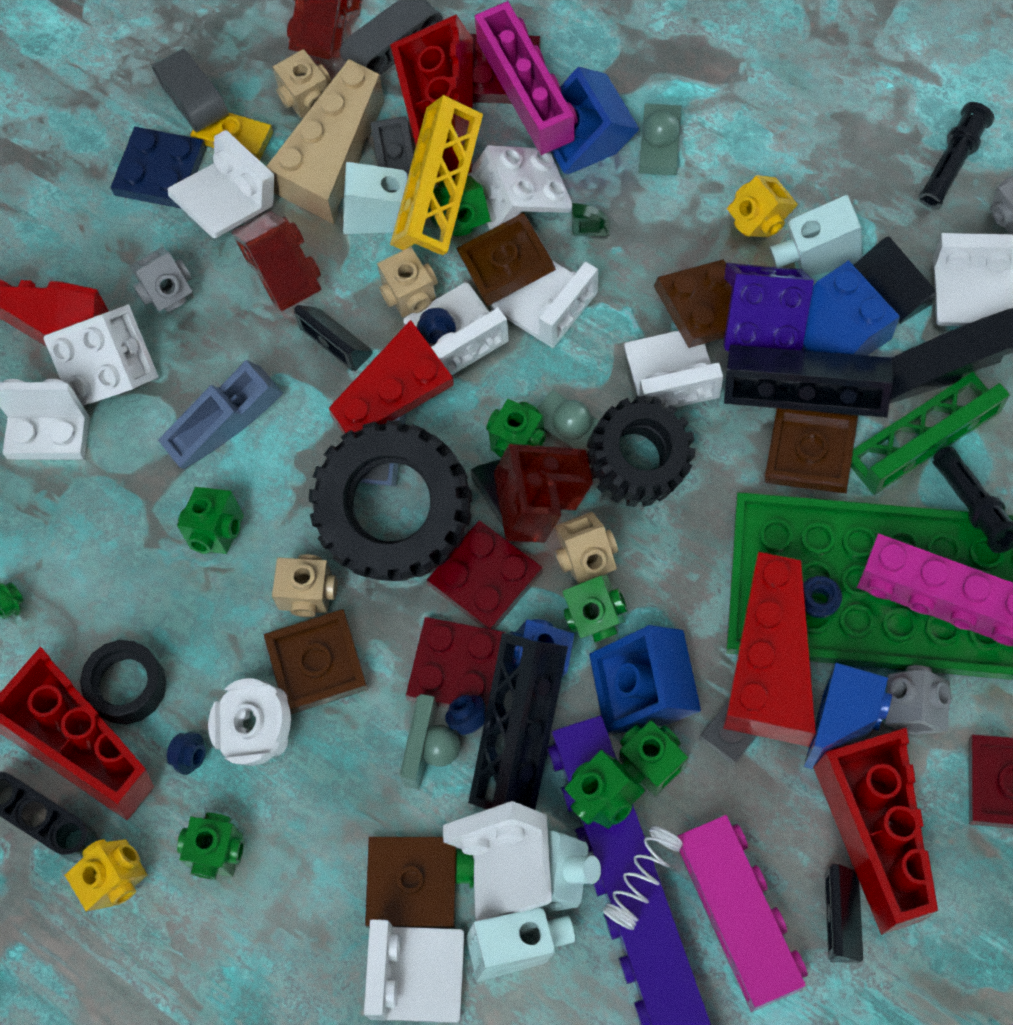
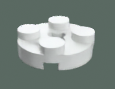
M253 678L240 679L229 684L224 689L228 692L223 695L220 702H214L209 714L208 732L215 749L221 750L228 761L246 766L260 765L269 761L273 756L281 755L288 746V735L291 725V712L286 693L268 682ZM253 711V715L256 716V723L250 731L247 728H243V720L249 719L250 712Z

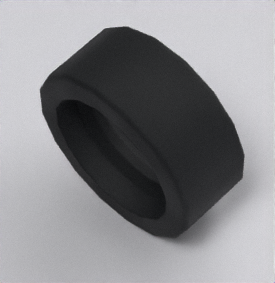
M117 640L104 644L90 655L83 666L80 685L84 699L92 705L100 717L111 723L128 725L144 720L157 709L164 698L166 678L163 667L148 648L135 641ZM126 659H132L141 663L146 669L148 677L147 685L141 695L131 703L121 706L107 702L100 692L101 678L106 670L116 662Z

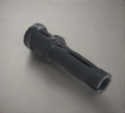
M968 102L963 106L961 110L962 117L956 127L951 128L947 135L948 146L927 184L919 194L920 202L923 205L932 209L940 208L965 160L979 149L981 145L980 137L985 129L990 128L995 118L993 112L981 103Z
M945 447L939 450L934 455L932 463L968 508L970 523L974 528L982 530L987 537V545L992 552L1004 553L1013 548V521L1005 513L1006 506L1002 500L987 493L980 481L963 462L955 448Z

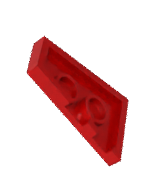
M410 320L329 407V412L343 434L350 430L354 432L362 430L364 424L371 422L386 424L387 420L393 421L454 386L453 377Z

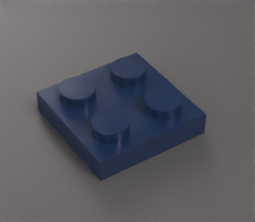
M134 126L110 187L114 196L182 209L168 196V188L198 172L206 151L204 140Z

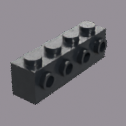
M730 345L724 404L888 418L893 384L892 358Z

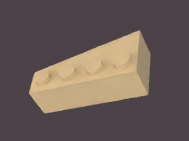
M350 59L347 60L266 166L274 174V194L335 224L339 214L338 207L342 198H344L346 162H360L362 148L372 132L370 122L377 120L384 103L382 85L378 73Z

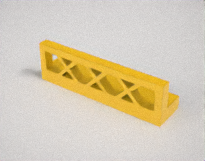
M445 95L426 107L390 245L405 250L417 244L442 256L448 253L483 117L482 113ZM453 114L470 121L466 135L459 138L451 123ZM450 147L453 148L459 160L458 168L449 172L442 158L444 150ZM443 181L450 194L448 204L440 207L433 190L435 184ZM432 216L435 217L441 229L439 241L422 234L425 220Z

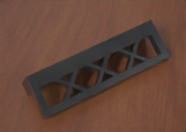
M502 633L468 803L487 810L513 801L536 810L568 646ZM515 645L523 647L520 666L516 670L512 663ZM508 691H511L513 696L512 707L506 712L504 707L505 695ZM502 733L505 742L503 752L498 756L495 745L497 736ZM492 776L496 783L493 800L485 797L488 780Z

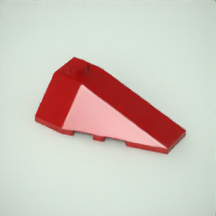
M0 279V319L46 346L44 341L45 335L109 312L97 289L61 281H49L47 288L35 287L36 284L31 280H20L18 287H15Z

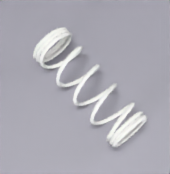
M657 825L652 826L649 831L652 837L644 839L645 846L656 858L646 855L634 856L636 866L647 877L630 872L623 875L625 883L637 895L625 891H614L613 898L621 908L612 904H606V907L603 909L604 914L610 919L630 930L634 929V926H636L635 922L639 921V919L623 906L617 899L616 894L627 895L644 903H649V900L629 883L626 876H635L655 885H660L656 879L639 865L637 858L649 859L663 866L670 867V864L650 848L647 840L658 841L676 852L680 851L681 846H683V842L676 835Z

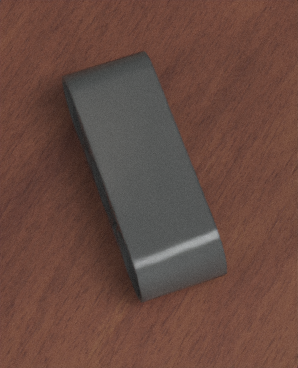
M398 0L351 34L342 44L340 56L345 62L350 59L381 75L395 64L390 44L442 21L443 17L426 0Z
M184 48L151 65L163 90L196 133L229 116L228 109L219 92Z

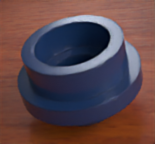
M430 308L421 314L420 320L417 323V329L428 343L436 344L443 335L456 332V323L447 310Z
M815 576L803 583L805 612L815 618H826L833 615L839 609L842 593L837 583L832 579L824 576ZM822 593L826 596L827 602L818 604L813 600L812 595Z
M462 695L453 700L449 705L445 721L451 729L456 730L461 735L473 733L484 724L486 704L480 696Z
M188 732L186 734L179 733L172 739L167 750V762L173 766L177 773L188 775L201 766L206 755L202 736L195 732Z

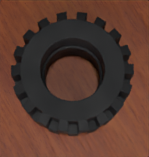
M636 396L632 403H630L628 398L621 400L616 407L611 406L605 412L588 439L586 447L589 450L585 455L586 464L592 465L588 471L591 480L598 478L600 483L596 488L602 494L606 489L613 493L610 500L616 503L621 498L626 499V506L635 507L639 502H642L643 507L652 505L656 500L660 502L673 492L690 472L692 465L689 463L695 457V448L689 447L695 440L693 432H685L684 428L689 424L683 416L678 420L674 415L677 409L671 404L667 409L661 407V399L654 397L650 403H646L645 396ZM628 434H637L649 439L658 451L659 467L655 470L646 471L631 466L624 459L620 451V437Z

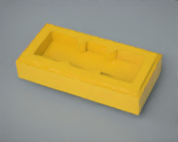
M229 113V116L197 133L192 130L190 136L203 139L205 146L214 148V136L227 130L260 161L274 132L270 124Z

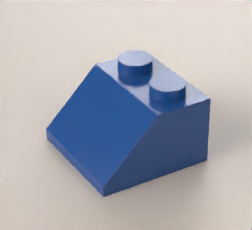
M578 66L560 86L561 94L565 101L570 102L576 112L578 123L574 125L575 141L551 152L563 173L569 175L616 155L640 130L607 74Z
M848 260L814 284L802 348L804 351L868 356L893 338L900 316Z
M648 625L589 654L600 712L608 735L628 732L635 725L643 728L650 720L657 726L669 725L701 711L684 630Z
M835 663L824 687L815 722L816 734L808 748L804 767L814 769L813 767L825 752L864 741L872 729L879 730L882 719L885 720L892 699V694L885 692L888 677Z

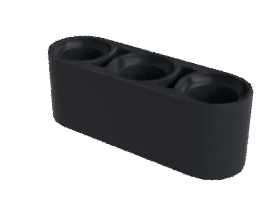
M0 772V793L4 789L12 787L10 799L0 804V817L68 861L78 863L83 858L82 852L84 849L98 841L96 832L81 819L11 774ZM46 808L45 820L40 825L32 827L34 814L38 810ZM81 830L80 842L75 847L67 849V837L72 832Z

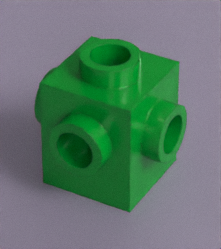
M467 176L452 233L453 236L467 235L473 231L474 227L491 222L483 187L471 176ZM442 181L439 183V187L433 190L440 207L448 204L450 194ZM430 217L432 224L435 227L439 226L435 217Z
M508 398L501 410L495 409L486 426L491 451L504 460L513 461L524 467L528 465L534 453L538 454L547 437V432L544 431L543 415L540 411L527 402L517 403Z
M195 487L186 507L180 512L177 527L191 550L202 554L210 552L227 554L233 539L239 535L244 513L232 491Z
M608 575L598 576L562 591L568 608L564 609L566 622L572 633L578 631L580 638L592 635L594 642L601 641L618 634L616 626L626 622L623 613L628 612L625 599L619 588L613 590ZM594 604L599 607L598 617H595L592 613Z
M652 720L643 728L635 725L619 742L623 746L619 751V761L622 763V766L655 797L687 766L688 756L679 748L681 742L668 727L663 725L659 728Z
M600 750L591 761L580 765L573 773L572 780L564 788L575 800L570 807L586 824L590 825L595 821L607 829L612 825L622 822L630 814L632 804L646 791L618 760L603 750Z
M211 812L205 813L204 819L190 816L188 828H182L179 834L177 853L181 854L179 860L191 869V875L209 880H216L217 874L233 877L235 866L241 862L245 841L242 838L243 834L234 824L230 823V817ZM207 838H213L212 845L205 849Z

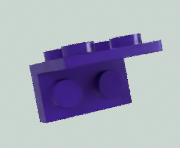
M726 263L724 279L732 287L723 343L724 349L729 351L730 345L802 350L814 280L802 269Z

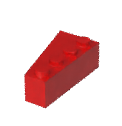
M457 14L390 44L414 142L417 145L426 107L441 96L445 95L472 108L473 37ZM453 114L451 123L459 138L466 135L470 121ZM452 147L445 149L442 158L449 172L458 168L459 160ZM472 160L470 163L468 174L472 172Z
M758 552L723 729L810 747L816 731L801 560Z
M40 646L0 692V734L128 821L154 788L147 770Z
M907 727L827 751L813 767L881 935L922 922L938 911L929 854L924 849L921 828L924 826L921 809L917 808L913 785L916 782L913 764L909 762Z

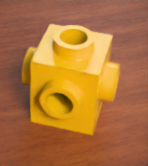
M756 175L750 182L737 190L734 201L726 209L735 219V227L745 236L771 237L785 225L784 220L798 204L776 177Z
M101 839L86 847L82 852L83 858L64 876L87 912L117 906L126 902L136 893L135 886L148 874L140 863L138 852L129 845L126 839L109 842Z

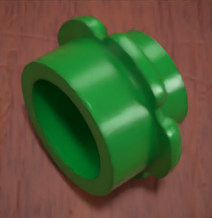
M0 582V617L7 619L13 614L18 616L21 611L20 604L24 602L21 593L13 583L9 582L5 585Z
M456 848V884H469V889H472L474 887L473 855L464 854L461 848Z

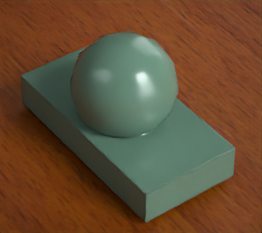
M645 103L639 173L676 175L682 105Z
M552 389L537 407L543 415L544 431L547 432V437L586 462L585 455L589 450L586 445L599 420L591 415L590 410L584 403L577 400H568Z
M423 694L417 696L399 774L404 786L407 788L420 790L426 763L435 767L447 766L458 757L461 750L460 738L453 729L445 725H434L438 711L434 696Z

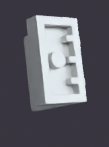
M227 130L214 136L213 164L168 188V196L212 238L225 234L273 206L274 174Z
M487 145L473 165L472 172L468 174V176L474 178L483 187L491 222L487 223L490 230L516 217L522 211L569 213L572 210V201L551 152L540 155L537 148Z
M941 233L933 255L934 289L936 290L935 314L938 326H964L1013 308V234Z
M553 261L556 268L555 271L494 302L492 310L499 307L508 321L551 348H554L598 293V268L586 261L577 272H570Z
M467 282L435 299L424 310L442 308L447 310L455 320V333L450 332L443 335L436 344L428 343L451 375L509 341L507 318L499 307L489 312ZM424 311L412 313L403 319L404 326L411 320L417 327L420 316Z
M129 304L44 336L45 344L61 381L70 385L83 406L132 390L159 377Z
M679 331L634 340L624 344V351L637 396H645L646 403H650L655 397L661 399V407L667 409L670 404L677 408L720 398L723 374L719 362L711 364L705 344L688 348Z
M6 379L0 382V408L8 417L2 451L6 459L85 460L90 416L68 383L58 379H46L43 382H24L19 379Z
M510 801L443 825V842L461 848L464 854L473 855L476 921L524 912L551 903L546 814Z
M370 920L364 1015L370 1020L460 1022L464 931L461 929L393 927L388 920Z

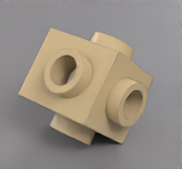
M304 49L272 66L278 85L276 91L280 100L287 109L293 107L300 118H303L331 83V78L322 64L316 65Z
M412 247L377 263L382 283L379 286L382 297L389 308L395 305L402 318L411 313L424 311L436 299L434 285L438 284L436 275L429 263L422 265Z
M593 512L554 526L561 548L555 550L559 565L563 573L570 571L578 584L617 570L613 554L618 553L615 538L610 529L605 531L604 525Z
M311 554L299 555L298 559L277 557L272 598L278 610L290 611L291 614L299 617H314L316 613H328L329 600L336 599L338 579L337 575L332 574L327 560Z

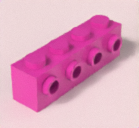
M508 1L474 15L477 43L540 155L575 141L574 125L578 123L576 112L571 103L566 102L562 96L560 85L553 73L550 74L546 68L539 47L531 42L523 19L516 16Z
M878 533L858 583V589L864 590L877 598L888 599L909 607L917 613L944 620L957 628L970 630L992 638L1000 644L1013 646L1012 582Z
M725 815L677 835L683 842V846H681L679 851L680 856L750 1012H754L801 991L806 986L803 978L808 976L807 969L798 951L790 952L783 937V934L788 932L785 921L778 908L770 909L763 894V892L768 890L765 878L757 865L751 867L744 850L748 849V843L738 824L732 826L728 816Z

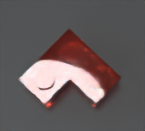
M293 0L295 2L294 14L287 26V37L290 38L288 49L297 52L304 49L308 55L327 60L339 57L341 46L344 43L347 20L360 16L362 0Z
M269 211L231 232L248 266L256 271L273 305L281 312L322 290L317 281V278L321 277V272L311 256L305 257L300 247V244L304 243L302 234L294 222L289 223L285 216L280 217L274 212Z
M508 445L494 471L506 541L545 543L562 515L561 510H577L593 484L586 449Z

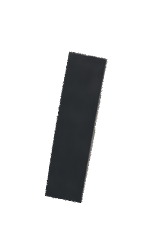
M1013 308L951 330L893 357V384L890 404L954 384L961 380L963 374L998 364L1004 355L1013 353Z

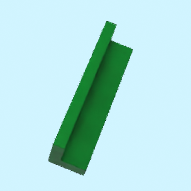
M971 372L854 448L851 468L870 492L876 495L934 457L939 450L949 447L1001 413L1010 394L1000 383L988 389L975 373ZM970 387L978 397L965 406H958V394ZM951 399V404H946V403H945V402H947L948 400ZM931 411L949 413L948 417L933 427L925 426L926 415ZM920 419L919 425L913 424ZM899 432L918 434L916 438L902 447H893L894 435ZM888 440L887 446L881 445L882 443ZM868 452L886 455L884 459L871 466L869 470L859 459Z

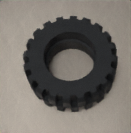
M387 420L386 424H377L376 422L364 424L363 429L357 432L350 430L341 436L343 441L336 447L331 445L323 454L327 457L322 467L316 466L312 476L316 478V484L314 489H309L308 502L313 503L314 513L310 514L312 526L317 527L320 536L318 540L324 549H328L333 554L332 558L336 562L363 577L382 581H406L410 578L422 577L431 573L430 570L438 565L441 566L450 559L449 555L455 548H459L464 540L462 536L466 526L470 525L472 516L470 514V503L473 501L472 490L468 485L466 471L460 464L457 456L444 442L427 432L424 428L414 424L410 426L402 424L400 421ZM388 463L403 464L417 471L424 479L430 494V508L423 525L411 536L397 541H383L368 534L359 524L354 512V497L360 481L373 468Z

